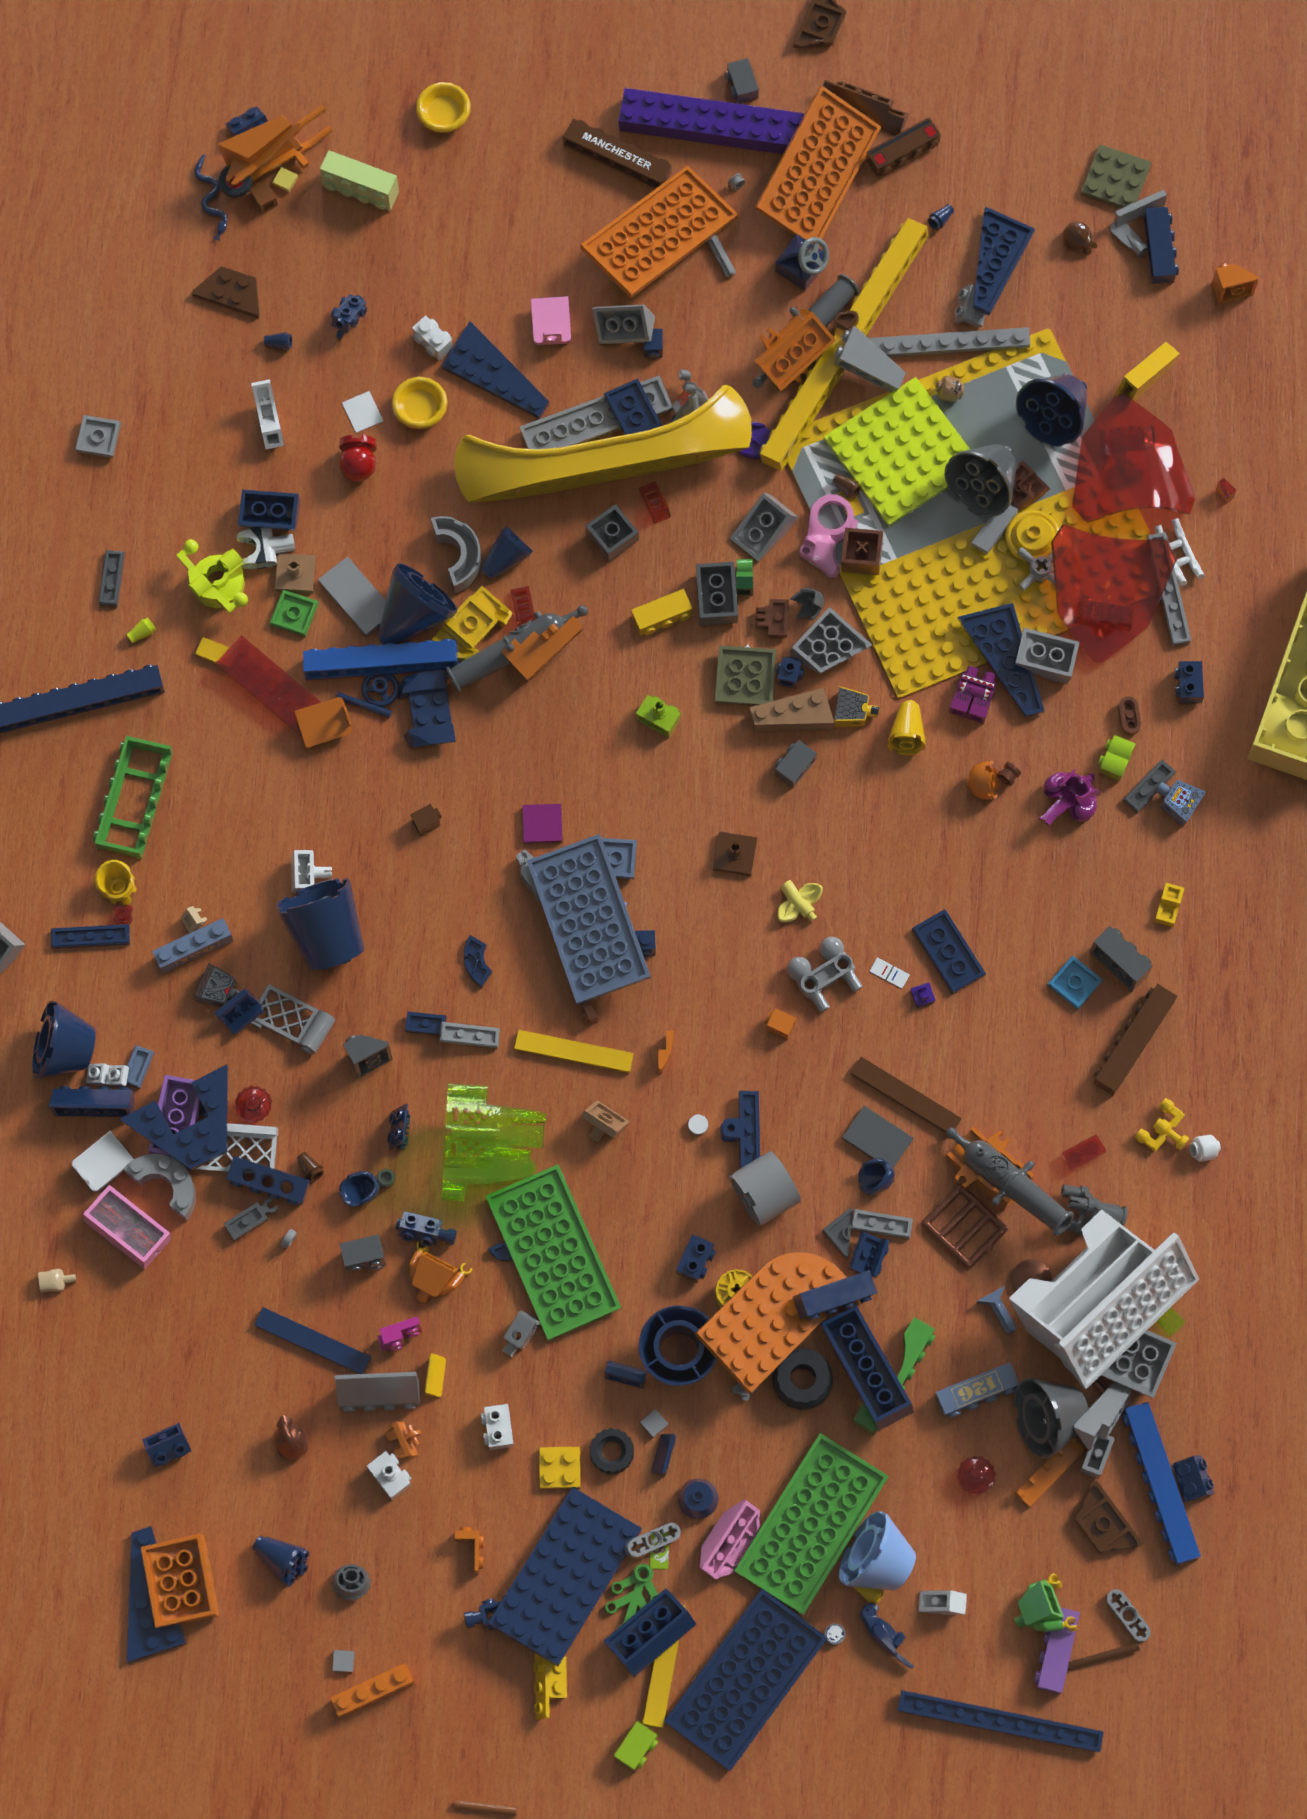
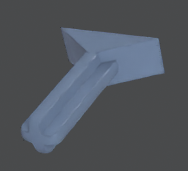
M1004 1286L981 1298L976 1303L989 1304L1005 1332L1010 1334L1017 1327L1000 1299L1005 1288Z

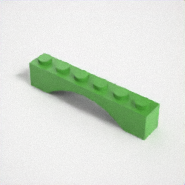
M916 1317L912 1319L903 1336L904 1361L897 1378L904 1390L906 1388L903 1386L906 1379L911 1380L916 1371L913 1369L916 1362L921 1363L926 1354L923 1352L926 1345L931 1346L936 1337L933 1335L935 1329ZM862 1404L853 1419V1423L874 1435L877 1428Z

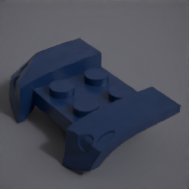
M445 669L424 671L404 677L400 684L398 700L406 697L409 699L413 729H408L404 735L409 747L456 742L448 702Z

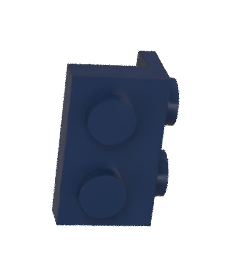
M256 106L248 109L242 115L232 118L225 125L228 131L233 136H236L268 121L264 113Z
M244 988L217 1010L215 1014L218 1019L229 1027L231 1033L236 1035L259 1017L264 1010L258 999Z
M861 1232L848 1269L858 1274L870 1271L872 1278H876L882 1270L881 1264L888 1253L889 1240L879 1239L866 1232Z
M1201 1455L1191 1456L1173 1463L1185 1502L1214 1494V1484L1208 1476L1207 1463Z

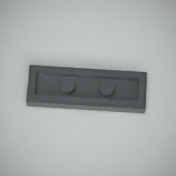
M105 551L99 606L118 607L125 560L124 551Z
M1161 760L1123 799V802L1138 813L1157 794L1156 789L1160 783L1166 784L1176 774V771L1165 761Z

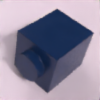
M653 329L651 341L644 342V357L650 359L663 357V329Z

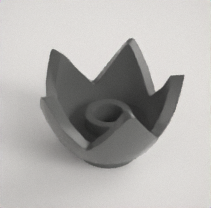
M801 588L798 593L790 598L801 604L797 618L811 617L813 621L823 609L824 597L817 590Z

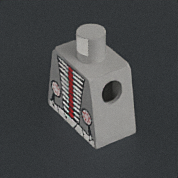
M520 1310L504 1336L508 1342L502 1351L513 1357L518 1348L524 1349L540 1326V1321ZM518 1332L521 1333V1338L519 1340H517L515 1337Z

